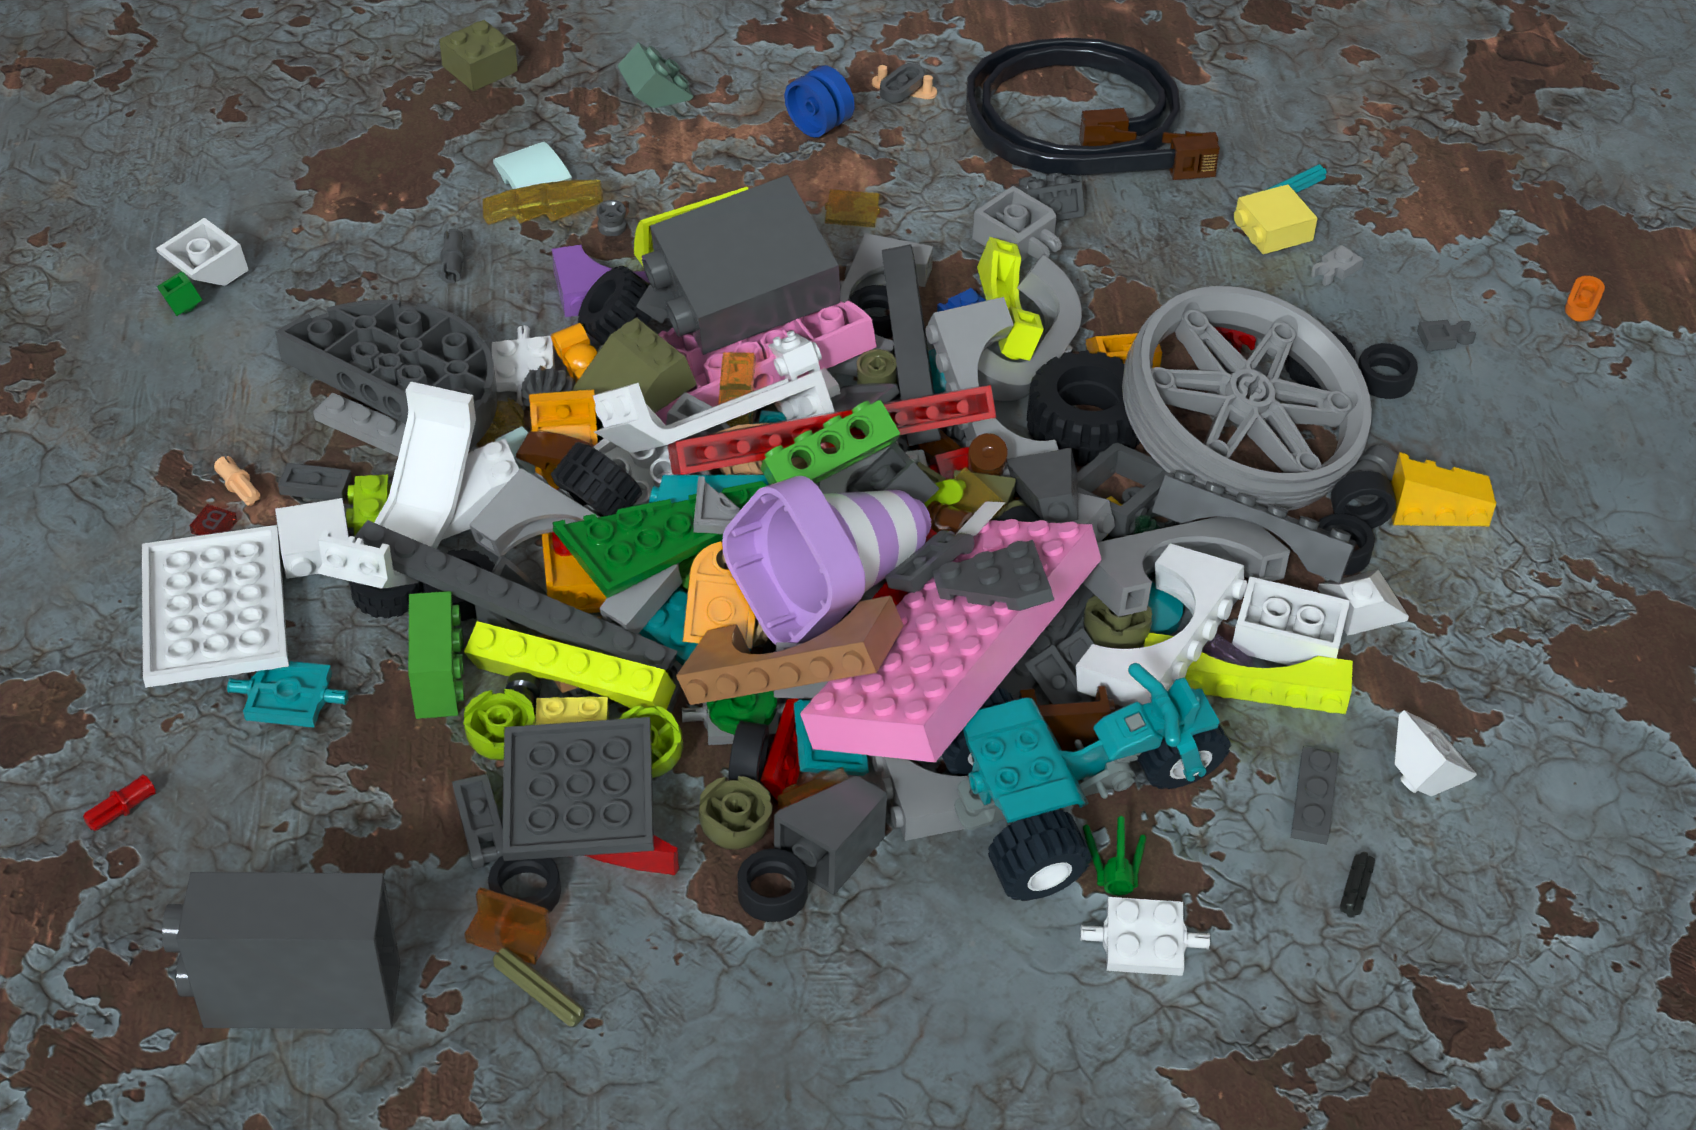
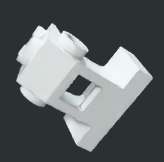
M794 331L787 332L788 337L783 339L780 337L773 338L774 343L768 345V348L776 356L773 362L778 374L781 377L785 376V379L788 378L789 382L797 379V376L808 372L811 374L820 370L819 360L822 359L817 344ZM826 368L821 369L830 398L841 394L836 380ZM781 401L774 402L773 404L778 411L782 412Z

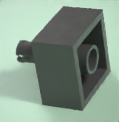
M896 442L847 487L850 492L901 490L912 498L920 500L923 504L939 490L934 482Z

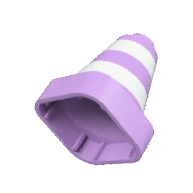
M795 476L762 487L756 491L725 528L722 539L723 554L732 576L767 637L775 645L776 642L804 643L835 626L860 601L865 592L882 581L887 574L925 544L926 536L930 532L931 518L926 506L920 500L912 498L901 490L823 494L819 487L809 478Z

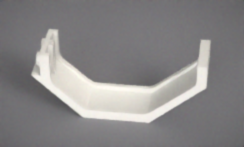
M410 382L406 389L408 418L390 494L374 523L437 549L454 517L476 421L473 395ZM323 530L318 538L322 565L317 574L381 589L419 582L414 578L393 570L388 544H382L380 548L364 545L362 538H357L356 542L353 536H349L347 541L333 538L330 531Z

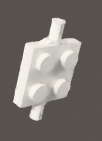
M525 325L524 333L522 326L517 328L518 339L492 342V359L497 392H517V403L523 406L521 386L529 370H538L540 365L545 369H550L552 366L555 369V348L551 336L530 338V328Z
M1108 897L1107 918L1103 927L1081 924L1080 941L1103 942L1106 952V971L1182 976L1186 948L1209 949L1210 933L1187 932L1183 921V902Z

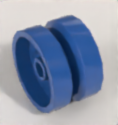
M827 65L818 66L805 76L792 81L786 86L784 93L785 106L795 126L810 137H821L834 127L846 122L852 117L855 109L854 97L845 78L836 69Z

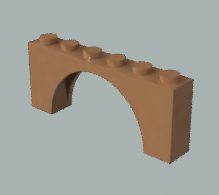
M885 596L859 601L856 607L843 620L826 632L800 645L773 653L751 654L738 625L707 630L676 677L689 704L694 705L877 673L904 624L892 597Z

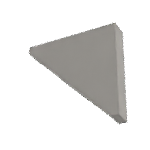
M698 476L694 532L723 534L725 528L738 514L740 508L722 492L718 493L705 482L704 476Z

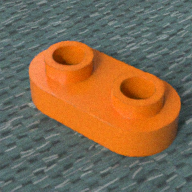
M1593 276L1578 277L1565 306L1566 314L1578 322L1591 320L1602 299L1605 290L1604 283Z

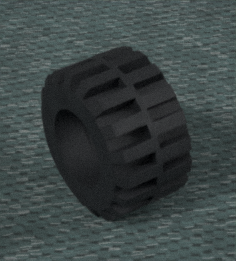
M619 266L612 268L604 273L587 292L578 313V323L582 324L586 333L603 345L612 333L635 318H638L647 326L652 317L638 309L636 305L650 284L628 267Z
M575 442L551 473L555 484L560 489L567 491L574 501L580 505L591 506L598 512L600 517L616 514L618 509L632 507L643 494L638 483L625 470L594 447L581 442Z

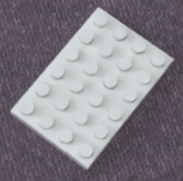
M277 525L142 544L143 680L145 688L289 666L280 540Z

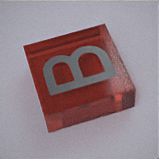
M207 504L189 526L191 533L198 536L229 532L236 524L237 517L234 512Z

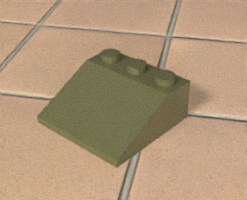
M635 318L625 323L620 329L609 336L573 387V391L594 389V394L597 395L605 391L639 383L645 403L656 413L680 397L684 392L695 387L697 383L686 357L638 318Z

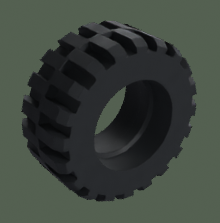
M1080 351L1079 354H1073L1072 352L1064 353L1061 358L1056 356L1050 359L1047 364H1043L1036 371V375L1032 377L1029 390L1026 420L1028 421L1029 433L1033 436V439L1037 441L1055 440L1059 450L1071 448L1074 462H1078L1077 465L1085 466L1093 461L1100 452L1105 451L1115 443H1120L1135 450L1140 441L1125 411L1122 392L1125 365L1123 360L1116 356L1113 358L1108 357L1103 352L1092 354L1089 351ZM1091 405L1101 408L1103 410L1086 411L1077 409L1073 406Z

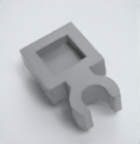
M1340 245L1322 256V261L1313 266L1311 277L1315 278L1318 275H1324L1322 284L1324 286L1329 285L1333 282L1335 276L1343 280L1360 270L1364 259L1345 246Z

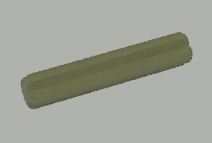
M504 947L494 955L495 968L568 1026L575 1027L583 1020L585 1016L584 1008L509 948Z

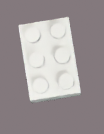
M1250 576L1238 616L1231 652L1288 666L1308 661L1317 656L1337 658L1350 600Z

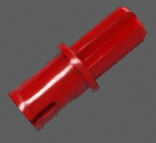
M142 774L119 791L112 790L109 794L110 797L85 812L83 819L91 830L98 831L122 814L124 816L129 815L130 809L150 796L155 795V787L149 778Z

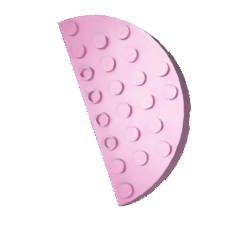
M848 300L845 303L840 301V303L704 355L692 333L678 337L674 329L671 328L668 332L661 331L658 334L687 359L697 385L686 393L712 407L785 379V376L781 377L778 374L773 362L776 356L768 348V345L774 343L773 338L780 337L781 339L788 337L787 332L794 331L817 344L822 359L819 360L820 370L834 367L839 363L877 347L872 318L864 310ZM808 372L803 373V374L797 376V379L800 378V377H803V376H805V375H808L809 373H808ZM680 397L655 413L665 425L668 411Z

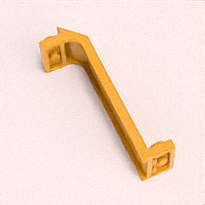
M594 389L529 394L532 432L540 431L562 434L596 445L598 438L597 434L594 433V431H597L595 401L593 398L595 395ZM549 463L546 470L535 466V473L541 475L551 487L559 488L551 476V473L557 467L556 465ZM552 532L541 534L547 596L586 613L600 612L599 608L607 597L573 555L560 556L554 552Z

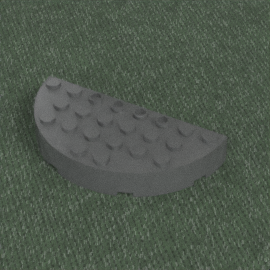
M400 300L357 301L328 307L327 313L311 318L309 314L275 332L282 362L404 424L407 423L408 418L406 389L410 382L473 395L476 421L469 451L485 435L495 416L498 393L492 354L488 344L478 337V331L473 326L443 309L422 303H417L416 307L401 305Z

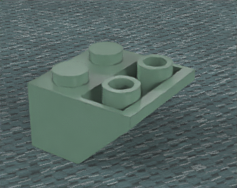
M638 42L618 64V68L633 95L652 108L690 101L694 97L688 87L690 85L689 81L679 72L680 66L671 58L664 59L652 46L647 48Z

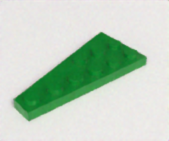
M763 481L723 488L722 493L739 507L740 511L757 490L767 485ZM697 494L688 495V500L671 503V500L667 499L618 509L616 514L598 518L596 514L583 516V521L568 524L565 523V520L552 522L553 532L607 599L699 553L705 547L721 542L723 539V534L694 532L693 525Z

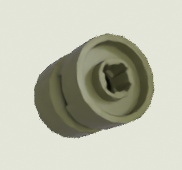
M874 349L864 352L858 358L856 363L857 385L868 383L897 385V364L893 354L886 350Z

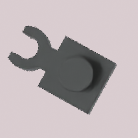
M1448 320L1419 322L1417 329L1426 351L1455 349L1457 342L1463 345L1473 344L1476 336L1475 332H1469L1470 321H1459L1456 325H1450Z

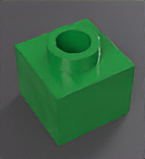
M182 271L157 286L176 316L181 313L190 312L196 307L197 303L202 301L197 290Z

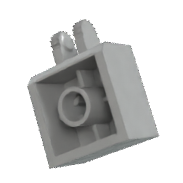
M1015 186L1010 187L974 211L972 239L985 247L989 237L1017 244L1021 255V262L1030 255L1038 259L1043 254L1049 257V252H1057L1062 246L1059 237L1055 235L1056 214L1053 209Z

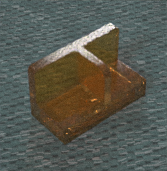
M480 887L476 893L478 911L465 932L466 942L497 953L504 947L509 948L525 962L535 965L551 936L548 909Z

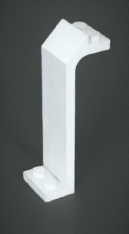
M821 370L790 382L788 378L663 427L657 426L652 421L639 383L605 391L593 396L596 404V414L604 427L594 431V433L630 453L671 444L779 400L782 404V412L787 420L835 412Z

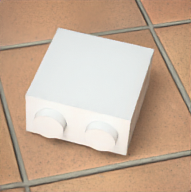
M342 498L275 509L286 579L317 574L322 565L318 538L323 530L330 531L333 538L346 541L349 538Z

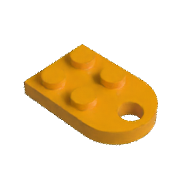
M722 542L711 544L697 554L690 568L682 642L699 643L707 630L738 625L747 647L752 649L755 615L730 570L722 569L717 564L716 557L719 551L723 549Z

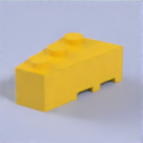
M1399 452L1391 481L1396 499V510L1392 515L1393 525L1490 526L1496 501L1489 476L1453 467L1451 470L1437 467L1434 461L1426 459L1424 463L1409 459L1408 454Z

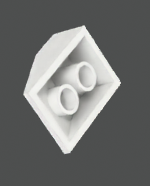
M506 438L488 443L483 447L475 449L467 456L454 517L441 540L469 530L470 523L519 471Z

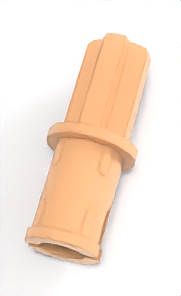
M222 456L215 462L214 470L223 478L225 486L230 492L236 493L248 506H252L255 501L260 500V493L250 482L248 472L240 469L232 457L227 456L225 459Z

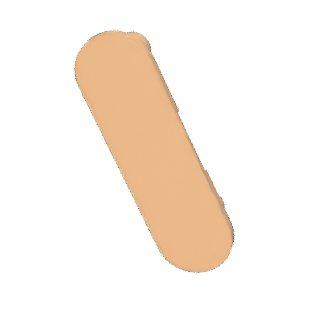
M878 66V76L872 79V85L877 89H880L881 81L887 77V66ZM925 75L923 77V85L909 96L922 99L935 98L937 96V89L932 86L933 77Z

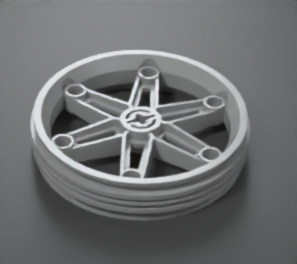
M1233 286L1202 287L1179 294L1164 303L1146 320L1126 357L1122 382L1126 414L1145 450L1168 473L1172 472L1175 474L1176 470L1185 471L1194 475L1193 481L1206 485L1207 481L1224 486L1225 493L1236 497L1238 493H1243L1256 498L1255 504L1268 508L1269 504L1290 511L1308 506L1329 494L1335 484L1345 477L1356 464L1365 448L1371 425L1372 408L1367 384L1354 358L1338 338L1323 324L1300 308L1270 294ZM1214 327L1241 331L1260 338L1262 341L1250 358L1246 360ZM1175 332L1177 339L1183 343L1199 370L1152 368L1157 345L1168 335ZM1265 353L1274 357L1267 376L1254 370ZM1287 355L1302 365L1322 389L1278 379ZM1178 388H1187V389H1195V390L1212 391V392H1215V393H1217V394H1211V393H1205V392H1198V391H1191V390H1184V389H1178ZM1278 401L1312 405L1316 407L1280 403ZM1165 404L1215 416L1204 444L1178 422ZM1228 418L1232 422L1239 424V427L1226 444L1218 440ZM1295 424L1339 426V439L1334 455L1321 465L1319 458L1312 453ZM1247 434L1284 473L1255 469L1229 458Z

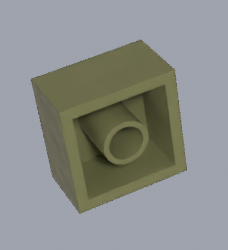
M485 20L475 22L473 25L452 32L450 35L439 39L442 66L472 91L518 71L515 43Z

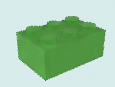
M451 591L409 594L408 674L416 719L458 716V701L465 700L463 680H458L464 674L463 654H458L464 648L463 628H456V626H461L460 606L453 605Z

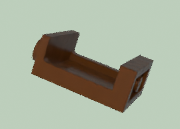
M1097 686L1095 702L1037 705L1062 751L1067 752L1078 751L1074 743L1075 740H1080L1084 748L1099 741L1093 728L1094 725L1104 716L1115 712L1113 698H1108L1105 686ZM1034 689L1020 690L1019 699L1032 698L1037 705Z

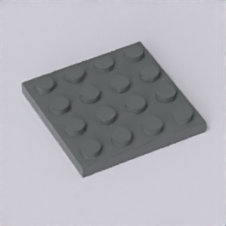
M650 717L505 727L502 855L504 861L654 851Z

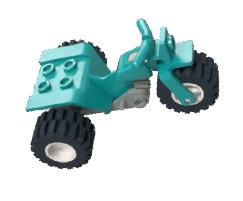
M1132 663L1128 668V672L1151 693V702L1146 704L1134 702L1104 716L1093 727L1099 741L1084 748L1080 740H1075L1074 743L1078 750L1076 752L1062 751L1032 698L1014 700L1012 694L1008 693L1006 689H998L997 687L941 756L952 774L957 773L958 776L969 775V779H965L958 784L957 791L960 797L956 799L954 804L955 812L965 829H978L1006 819L1007 823L1013 822L993 839V843L988 848L989 859L1008 897L1021 901L1044 898L1063 890L1082 876L1081 874L1087 870L1088 864L1091 862V853L1071 814L1058 809L1078 804L1080 808L1089 804L1085 796L1100 793L1101 797L1106 799L1108 797L1106 790L1113 788L1115 791L1126 790L1134 783V771L1129 764L1130 761L1138 760L1150 784L1153 787L1157 786L1158 789H1175L1189 785L1210 774L1224 761V758L1230 752L1231 743L1202 689H1191L1187 680L1183 677L1176 679L1167 691L1164 685L1138 663Z

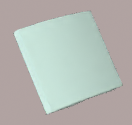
M545 142L493 159V163L504 183H510L519 201L571 183L572 176L554 150Z

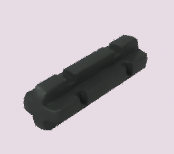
M1361 852V854L1354 856L1352 869H1350L1344 896L1341 900L1340 910L1350 918L1361 914L1372 877L1371 873L1374 870L1375 858L1369 856L1367 852Z

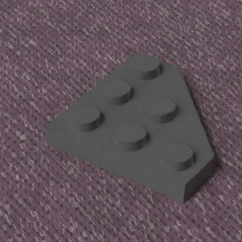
M1033 540L1027 542L1017 541L1011 543L1007 548L994 552H981L971 559L958 563L948 562L940 568L932 570L940 599L952 600L957 595L966 597L968 603L992 606L995 603L994 601L1006 603L1008 609L1016 611L1054 601L1050 584Z

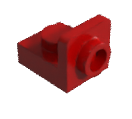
M969 447L935 455L930 459L931 465H928V468L945 477L946 480L953 479L954 470L969 472Z

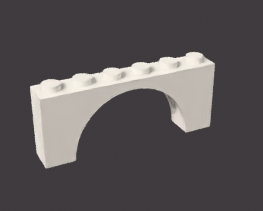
M1170 543L1155 562L1156 589L1164 591L1180 600L1193 616L1191 621L1174 637L1148 647L1115 649L1092 644L1076 665L1077 691L1096 697L1097 686H1105L1108 698H1113L1114 704L1126 707L1134 702H1140L1141 704L1150 703L1151 693L1128 672V668L1132 663L1140 664L1161 682L1168 691L1176 679L1185 678L1188 667L1193 661L1196 662L1200 658L1204 645L1208 640H1213L1220 623L1229 618L1233 605L1238 599L1241 600L1244 597L1247 587V581L1244 580V565Z

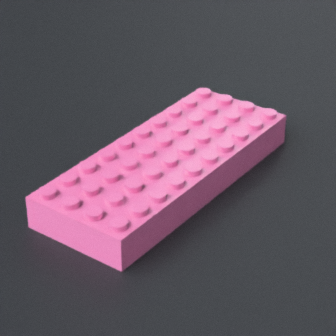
M1015 519L1005 521L989 520L980 532L973 536L975 543L972 552L960 554L952 562L958 563L971 559L981 552H994L1004 549L1017 541L1027 542L1033 540L1050 584L1054 601L1016 611L1008 609L1006 603L994 601L995 603L992 606L968 603L966 597L957 595L952 600L940 599L934 577L931 578L921 590L915 593H908L896 606L904 627L878 672L829 681L802 710L800 715L812 749L936 762L1102 560L1092 524H1077L1076 522L1047 523L1044 520L1035 522H1021Z

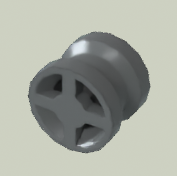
M607 200L597 206V216L599 218L597 226L600 233L606 236H618L626 230L627 225L624 218L626 208L623 203L617 200Z

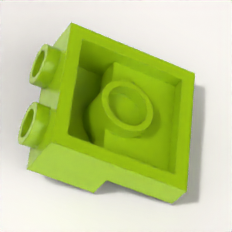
M388 474L355 476V485H348L349 505L353 504V508L346 509L347 527L353 528L354 536L367 520L375 522L386 503L392 484H389Z

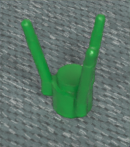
M1119 816L1117 819V857L1110 858L1103 867L1089 825L1085 824L1083 831L1097 872V885L1104 886L1105 891L1111 895L1121 896L1131 893L1134 888L1138 887V873L1145 848L1146 836L1140 835L1132 865L1129 864V860L1125 858V818Z

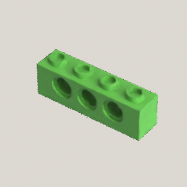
M881 399L872 404L869 401H865L852 409L853 414L843 419L838 415L823 424L824 429L814 434L811 430L800 434L794 439L795 443L784 449L780 445L771 449L765 454L766 458L763 460L760 469L769 485L795 476L807 477L817 484L892 445L897 441L900 432ZM853 427L860 428L865 433V438H854L849 429ZM824 442L832 443L836 447L837 452L835 454H827L821 449L820 444ZM801 457L807 462L808 467L806 469H797L793 466L791 459Z

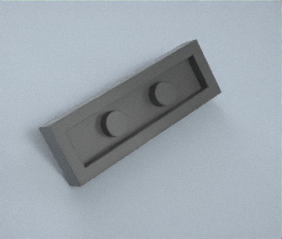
M1303 746L1290 838L1327 845L1339 753Z

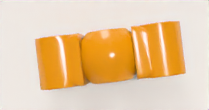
M581 323L551 334V340L557 355L566 366L570 377L576 383L597 355V351L590 344V339Z

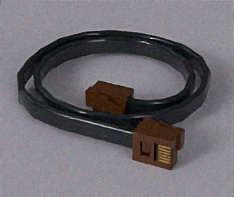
M1054 38L1007 45L982 58L967 77L966 112L970 125L986 149L1010 164L1044 174L1094 175L1169 169L1173 180L1216 177V166L1220 150L1216 132L1195 133L1185 131V134L1174 133L1179 125L1181 113L1178 87L1158 61L1133 47L1102 39ZM1054 65L1083 66L1120 75L1142 88L1156 106L1150 112L1133 118H1128L1124 108L1082 111L1079 135L1081 146L1059 145L1027 136L1004 122L991 105V97L1003 82L1024 71ZM990 75L983 83L981 115L975 100V90L985 77ZM1167 98L1170 106V114L1163 123V125L1157 128L1163 120V118L1165 117ZM1145 135L1139 139H1136L1137 136ZM1166 143H1171L1170 149L1156 150Z

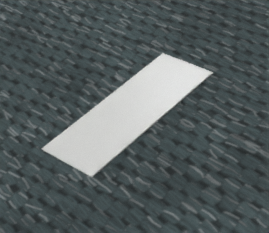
M984 502L955 535L966 533L976 536L1005 502Z

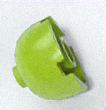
M504 689V693L493 694L492 690L485 691L474 697L465 707L463 725L469 745L478 754L490 760H504L505 727L536 724L532 703L524 694L512 689Z
M643 705L635 706L623 713L619 719L650 717L652 778L660 777L672 770L680 760L684 748L682 730L672 713L663 707L654 705L655 708H644Z

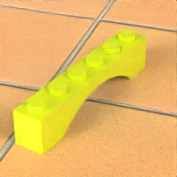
M989 237L977 266L986 301L1004 297L1014 324L1007 338L998 341L1000 351L1010 359L1030 361L1044 328L1039 314L1024 311L1021 307L1019 289L1017 288L1019 285L1021 255L1017 244Z
M478 621L464 650V653L478 669L504 676H510L518 672L530 673L536 677L563 682L608 697V699L630 709L641 705L644 708H655L654 705L667 710L676 685L664 669Z
M1149 633L1143 647L1164 642L1174 636ZM1202 652L1200 658L1196 662L1193 661L1188 667L1185 679L1191 689L1200 688L1205 695L1346 714L1352 693L1353 661L1317 656L1308 661L1287 667L1256 668L1227 663Z

